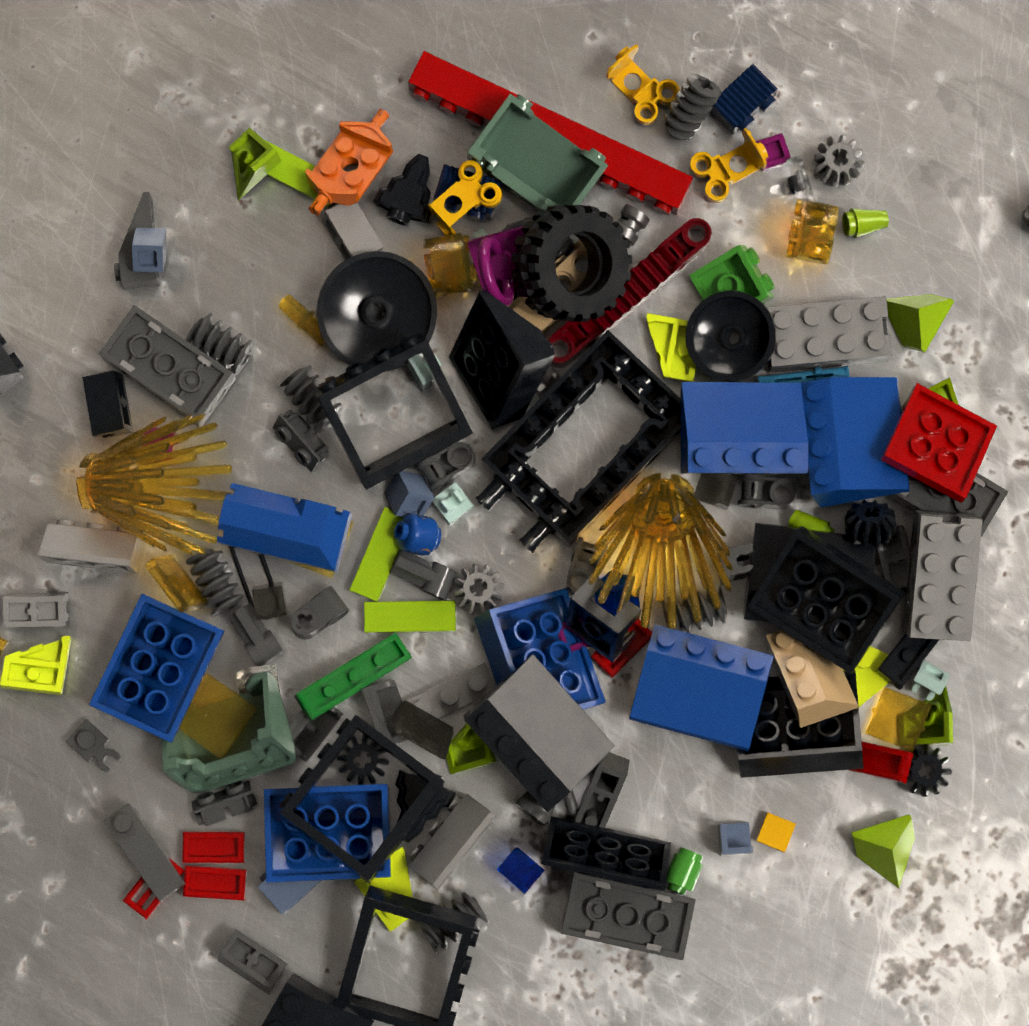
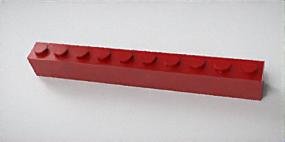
M423 51L408 81L409 90L412 91L411 94L415 98L427 102L428 99L439 104L438 107L449 114L457 112L465 116L467 122L477 127H481L482 124L488 125L509 94L517 97V94L426 51ZM530 101L533 104L530 109L536 117L580 149L590 151L591 148H594L606 157L604 162L608 164V167L599 178L601 185L611 190H615L617 187L627 192L626 196L636 202L642 203L644 200L653 204V208L661 214L670 215L672 213L677 216L692 185V176Z

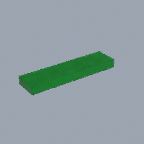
M395 632L301 690L294 697L311 722L409 661L412 656Z

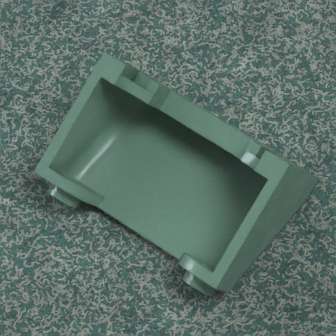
M509 94L467 152V159L476 161L484 173L491 178L500 180L503 187L538 212L540 210L546 211L548 207L554 205H581L608 167V164L604 162L606 157L594 148H591L590 151L580 149L536 117L530 109L533 104L520 94L517 97Z
M268 671L258 672L246 681V690L248 691L246 693L200 708L191 703L173 742L170 743L161 738L163 772L190 792H206L292 764L296 760L295 744L275 677Z

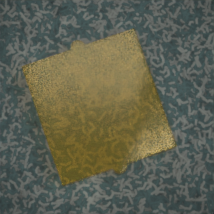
M884 687L877 706L872 708L873 715L865 733L913 752L920 733L925 730L924 723L932 705Z

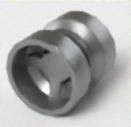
M625 204L621 210V218L614 222L619 223L623 228L624 232L621 236L627 237L630 246H634L639 238V231L647 227L650 219L637 208Z

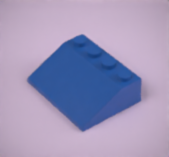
M829 377L801 383L808 437L811 496L820 507H827L909 492L908 474L881 461L901 415L897 377Z
M681 382V474L808 473V437L801 383Z
M567 588L490 609L475 617L474 621L496 685L531 654H534L583 710H587L604 704L606 701L587 647H580V650L571 652L569 647L583 642V640L567 628L563 629L567 643L559 640L558 633L561 630L562 623L567 620L570 602Z
M141 594L89 705L172 743L225 631Z
M655 624L629 720L749 751L774 655Z
M388 784L313 787L294 813L365 866L390 833ZM298 788L264 789L266 883L361 879L280 817V811L282 810L279 807L280 803L289 792L294 794ZM391 857L375 878L391 877Z

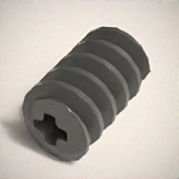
M690 74L687 77V82L683 83L681 91L677 92L675 100L671 101L670 108L664 112V117L667 121L665 127L669 134L681 140L692 139L695 131L699 129L701 123L705 120L707 114L710 113L719 96H721L719 87L699 74Z
M211 313L204 318H200L189 331L186 341L190 343L194 340L193 345L198 349L204 347L203 352L208 356L214 353L213 359L218 363L224 360L223 366L227 369L234 366L233 374L238 375L251 356L252 340L242 345L241 339L243 334L239 333L232 338L233 328L231 326L225 331H221L223 321L219 320L212 325L213 314Z
M311 365L292 373L280 384V387L286 386L284 390L286 396L294 395L291 402L294 406L301 405L299 408L301 415L309 414L306 421L308 424L316 423L313 430L317 434L330 427L331 424L313 389L317 388L315 384L320 377L318 374L312 377L308 376L312 369ZM341 403L333 405L336 413L342 406Z
M208 549L190 557L185 562L187 565H194L190 570L192 576L201 575L195 583L198 587L206 586L200 594L205 598L211 597L206 602L207 608H216L211 613V617H215L237 606L244 595H234L233 591L239 586L238 583L228 584L227 582L234 574L233 572L223 573L222 571L228 565L227 561L218 562L217 560L223 554V551Z
M720 585L718 587V595L715 594L712 588H707L706 598L703 597L700 591H695L694 601H692L688 594H684L682 604H680L676 597H672L671 607H668L666 602L661 600L668 628L680 630V626H683L687 633H691L692 623H695L699 630L703 629V620H707L709 625L714 627L715 617H718L723 624H726L727 608Z
M463 892L461 894L462 904L455 899L451 900L453 910L477 916L475 929L480 928L479 918L486 923L490 922L474 896L471 897ZM420 922L422 932L437 955V945L444 950L449 948L448 938L454 943L459 942L458 933Z

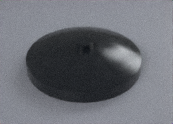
M364 252L341 262L325 279L317 299V324L320 334L330 351L350 366L356 362L364 363L372 359V355L380 349L395 347L400 344L399 341L405 336L408 338L414 334L421 333L429 343L437 322V301L428 278L411 261L390 252ZM408 360L394 366L393 368L387 371L395 370L405 366L406 364H408Z

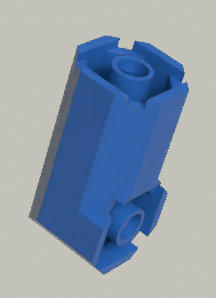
M235 483L231 484L230 489L234 493L233 495L226 494L218 521V529L224 530L223 537L217 536L219 544L338 573L353 515L350 511L343 510V512L336 511L334 506L306 499L299 501L297 498Z

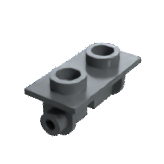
M289 410L284 415L280 414L272 427L277 438L290 447L301 465L306 466L310 472L314 471L319 461L323 462L330 456V453L327 451L329 448L316 433L308 438L304 436L305 433L310 431L311 427L298 412L294 413L292 410Z
M238 781L228 784L224 790L216 793L208 791L198 795L196 800L192 801V810L199 825L205 824V826H209L226 819L223 808L229 807L233 817L253 810L252 806L257 805V801L252 793L250 781L243 783Z

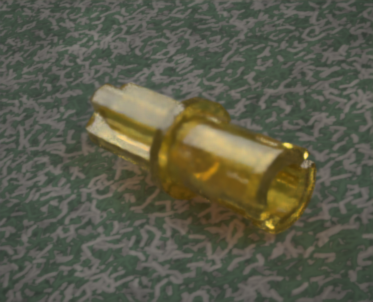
M288 294L279 303V308L297 324V329H303L322 346L325 342L320 334L317 318L314 316L315 312L306 309L292 295Z

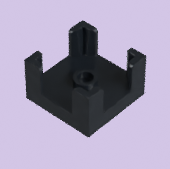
M592 574L570 597L565 628L613 663L636 639L637 633L634 630L630 632L628 629L638 620L642 609L632 602H627L615 616L611 615L591 599L604 585L603 580Z

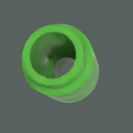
M680 847L678 854H674L668 868L666 882L669 885L667 889L681 895H685L686 890L693 892L703 864H701L703 856Z

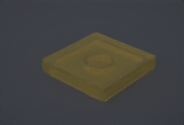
M173 555L155 557L145 564L146 569L179 612L184 613L202 609L206 605L208 600L201 596L199 588Z
M207 673L202 679L179 729L222 759L258 708L213 675Z

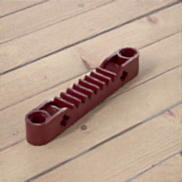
M693 218L684 223L645 259L641 260L636 267L629 271L632 274L630 282H625L624 284L626 292L622 298L615 299L617 305L611 311L604 310V316L598 319H589L588 322L568 321L548 338L552 346L564 345L568 353L563 357L555 356L550 365L555 368H564L571 364L607 330L610 331L704 252L709 246L712 235L710 225L700 218ZM692 230H698L704 235V239L700 242H694L690 240L688 233Z

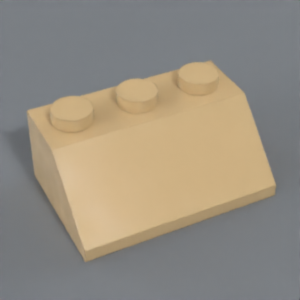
M783 630L766 635L769 654L774 655L773 665L800 728L858 708V703L842 668Z

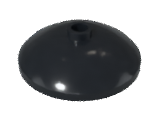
M723 291L709 296L695 308L687 323L685 336L690 358L698 369L716 380L736 382L752 377L768 363L775 348L776 328L772 315L762 302L744 292ZM733 333H738L739 341L731 344L730 336Z

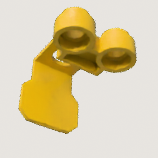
M637 44L631 48L626 46L615 57L617 61L608 68L606 78H610V81L633 104L636 103L634 109L635 120L641 125H650L656 121L658 116L656 104L659 102L663 105H670L671 101L675 100V96L680 89L678 84L671 79L659 82L654 77L651 80L633 62V57L638 52L639 46ZM636 74L640 77L641 85L638 89L630 90L625 87L624 79L627 75ZM670 90L673 96L671 98H664L662 92ZM642 110H649L651 116L643 118L640 112Z
M744 128L742 132L745 140L744 144L723 156L718 154L712 157L707 152H698L692 156L690 161V171L692 174L699 178L707 176L709 178L705 186V196L710 202H723L728 196L729 185L738 182L761 169V167L763 169L766 168V159L769 158L768 153L761 142L756 143L747 128ZM734 156L743 157L747 162L746 169L742 172H734L729 165L731 158ZM704 162L707 165V169L699 171L696 168V164ZM718 187L722 190V194L714 196L711 193V189Z
M467 160L459 166V182L456 181L435 201L428 204L432 215H435L439 220L436 223L437 227L446 237L452 234L456 239L458 238L452 225L473 207L477 209L482 204L486 208H495L502 201V191L497 184L488 182L481 185L479 183L483 177L482 168L473 160ZM468 167H473L476 170L475 174L471 177L464 174L465 169ZM486 190H494L495 196L492 199L485 198L484 193ZM450 196H457L462 201V207L456 213H450L444 207L445 200Z

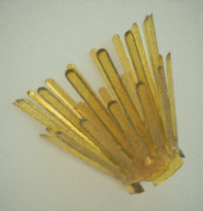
M191 414L143 435L164 423L167 417H162L101 453L87 454L79 468H87L85 477H77L76 480L77 496L81 506L84 509H92L90 513H100L153 548L156 546L167 552L166 546L145 533L192 556L191 550L200 554H207L202 547L150 524L167 530L172 529L213 544L218 543L217 537L192 529L186 523L138 507L218 524L220 515L197 511V505L193 502L158 496L224 500L227 493L232 494L229 491L178 488L197 486L199 484L198 478L185 476L227 474L232 472L231 465L173 469L161 468L194 462L197 459V454L226 448V441H218L166 452L170 446L215 430L218 424L211 423L145 445L203 420L206 414H200L191 418Z
M655 473L644 478L637 485L636 493L600 527L599 531L605 530L613 522L595 543L594 550L597 551L592 556L589 564L596 562L611 541L612 543L592 573L589 584L592 585L596 582L630 529L598 597L599 603L603 604L612 586H616L619 583L637 543L616 614L629 602L631 595L633 597L639 596L649 557L641 626L648 628L650 625L655 579V598L658 602H662L665 598L666 579L668 628H676L675 560L681 598L684 600L689 598L693 620L695 623H699L702 620L688 545L702 587L708 590L714 608L719 610L721 602L695 529L727 591H731V583L716 553L717 551L725 566L733 571L732 565L726 557L730 556V551L716 530L720 535L727 536L712 515L694 496V489L686 479L676 474H671V479H661V473Z

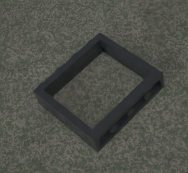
M421 333L414 334L408 338L406 336L399 341L400 344L395 347L376 351L372 355V359L364 363L356 362L345 369V373L336 378L334 376L327 377L325 382L313 389L365 490L473 434L427 339ZM422 353L454 420L364 467L330 400Z
M355 715L351 721L348 718L343 721L336 731L339 737L332 745L327 743L317 756L320 759L314 769L308 767L298 780L301 786L294 794L289 792L279 807L282 808L280 817L370 885L444 788L445 781L359 716ZM357 730L428 782L365 866L294 813Z
M369 886L364 898L338 999L373 1020L394 1026H453L457 1012L451 1011L453 1002L460 1003L464 984L459 983L461 974H468L472 957L467 956L469 946H476L480 930L474 928L477 916ZM376 909L462 934L439 1019L353 994Z

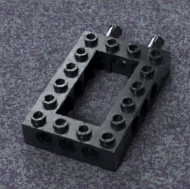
M607 330L481 459L482 465L493 475L494 480L475 499L482 505L491 496L483 504V507L490 511L506 492L512 493L537 517L536 520L538 521L519 539L524 547L535 538L527 546V549L534 553L536 548L550 534H555L569 548L681 433V398ZM609 379L650 419L640 426L638 433L628 444H623L619 448L616 456L605 467L601 466L598 469L597 475L585 488H580L575 493L574 499L569 503L562 496H559V491L556 488L552 489L538 476L537 470L534 467L531 468L527 461Z

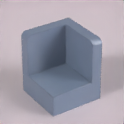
M136 228L132 242L133 272L163 273L167 257L166 228Z
M401 471L394 475L385 491L386 498L395 516L405 517L407 514L424 516L434 499L424 476L406 471Z
M749 822L718 824L720 856L753 853Z

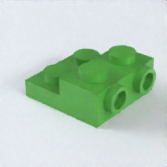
M737 245L689 275L703 300L723 291L744 292L755 297L763 304L774 298L771 290L775 289V285L767 273L761 274L757 266L760 263L758 254L752 247L747 249L746 245Z

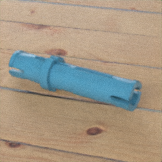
M819 366L814 367V370L766 376L759 375L757 379L758 383H804L829 377L850 376L848 366L821 369Z

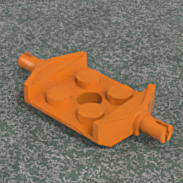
M379 109L371 122L368 123L341 121L339 123L340 133L315 168L312 171L309 169L305 171L309 185L318 195L308 207L312 214L319 216L327 203L332 204L334 202L347 206L358 203L393 153L391 142L380 129L389 118L387 111ZM349 164L358 165L356 170L349 172L343 170Z

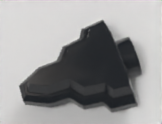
M418 153L406 164L402 175L392 177L387 187L380 188L373 203L388 211L386 215L388 220L402 226H409L411 220L429 224L431 211L428 204L431 192L426 185L430 176L428 157Z
M399 770L395 783L399 789L396 802L401 809L397 823L428 784L420 776L404 770ZM444 787L403 841L409 843L420 834L427 820L437 818L442 808L450 806L456 792Z

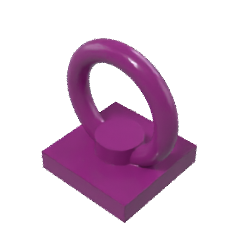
M523 226L471 239L467 242L482 289L508 307L514 300L515 292H517L516 287L519 286V282L513 280L511 271L515 270V262H511V255L517 251V246L514 245L517 236L524 234L521 230Z

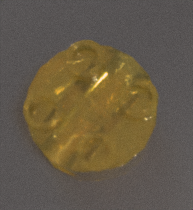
M797 198L794 216H797L798 219L794 218L792 220L789 238H794V241L789 240L786 258L828 264L834 242L833 236L834 231H836L839 206Z
M461 233L423 239V248H429L430 253L424 255L426 272L432 288L435 289L436 298L453 293L469 292L474 286V282L478 281L475 265L469 264L468 253L470 251L467 242L470 239L468 235L462 236Z

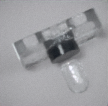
M797 156L786 159L791 177L787 179L788 185L784 182L773 186L770 190L771 196L777 198L789 194L790 188L792 194H796L798 204L801 207L808 209L816 206L803 159Z

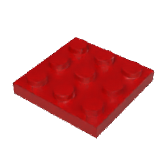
M916 383L899 417L881 461L962 503L967 498L997 425Z

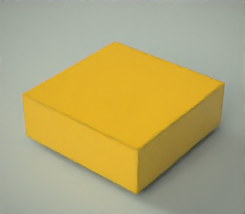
M767 812L756 841L785 853L796 823Z

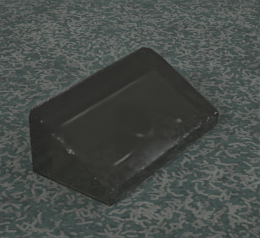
M402 701L392 715L393 731L435 756L445 759L453 736V727L409 701Z

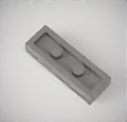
M483 663L402 703L415 730H418L482 699L496 687V684L486 664Z

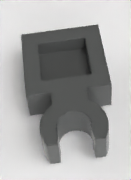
M85 719L65 741L87 762L96 757L99 768L107 773L111 771L105 765L107 756L112 755L118 761L122 759L117 751L104 747L110 739L88 719Z

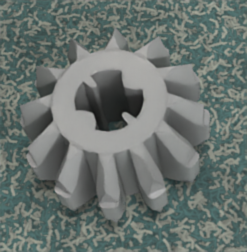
M840 135L838 143H836L832 136L828 137L827 145L820 143L817 147L820 153L814 154L813 161L820 163L815 167V172H825L822 177L823 182L828 181L830 177L833 178L832 184L834 187L838 186L840 179H842L845 185L850 184L851 177L857 179L860 176L857 168H863L865 163L862 159H859L863 154V150H853L856 144L855 139L846 144L844 143V135ZM838 156L844 159L843 165L842 162L839 166L834 164V159H837Z
M473 563V573L471 575L467 569H461V573L466 580L454 579V583L463 588L454 590L453 595L457 597L464 596L458 602L459 607L465 606L468 602L470 603L468 607L469 614H473L475 606H479L480 614L486 612L485 604H488L490 609L497 608L492 598L503 600V595L494 590L504 588V582L493 583L500 576V573L495 571L488 576L487 574L490 569L488 564L484 565L481 573L478 572L477 563ZM476 582H481L482 587L486 585L488 588L483 590L482 596H476V592L473 594L470 592V589L475 588Z

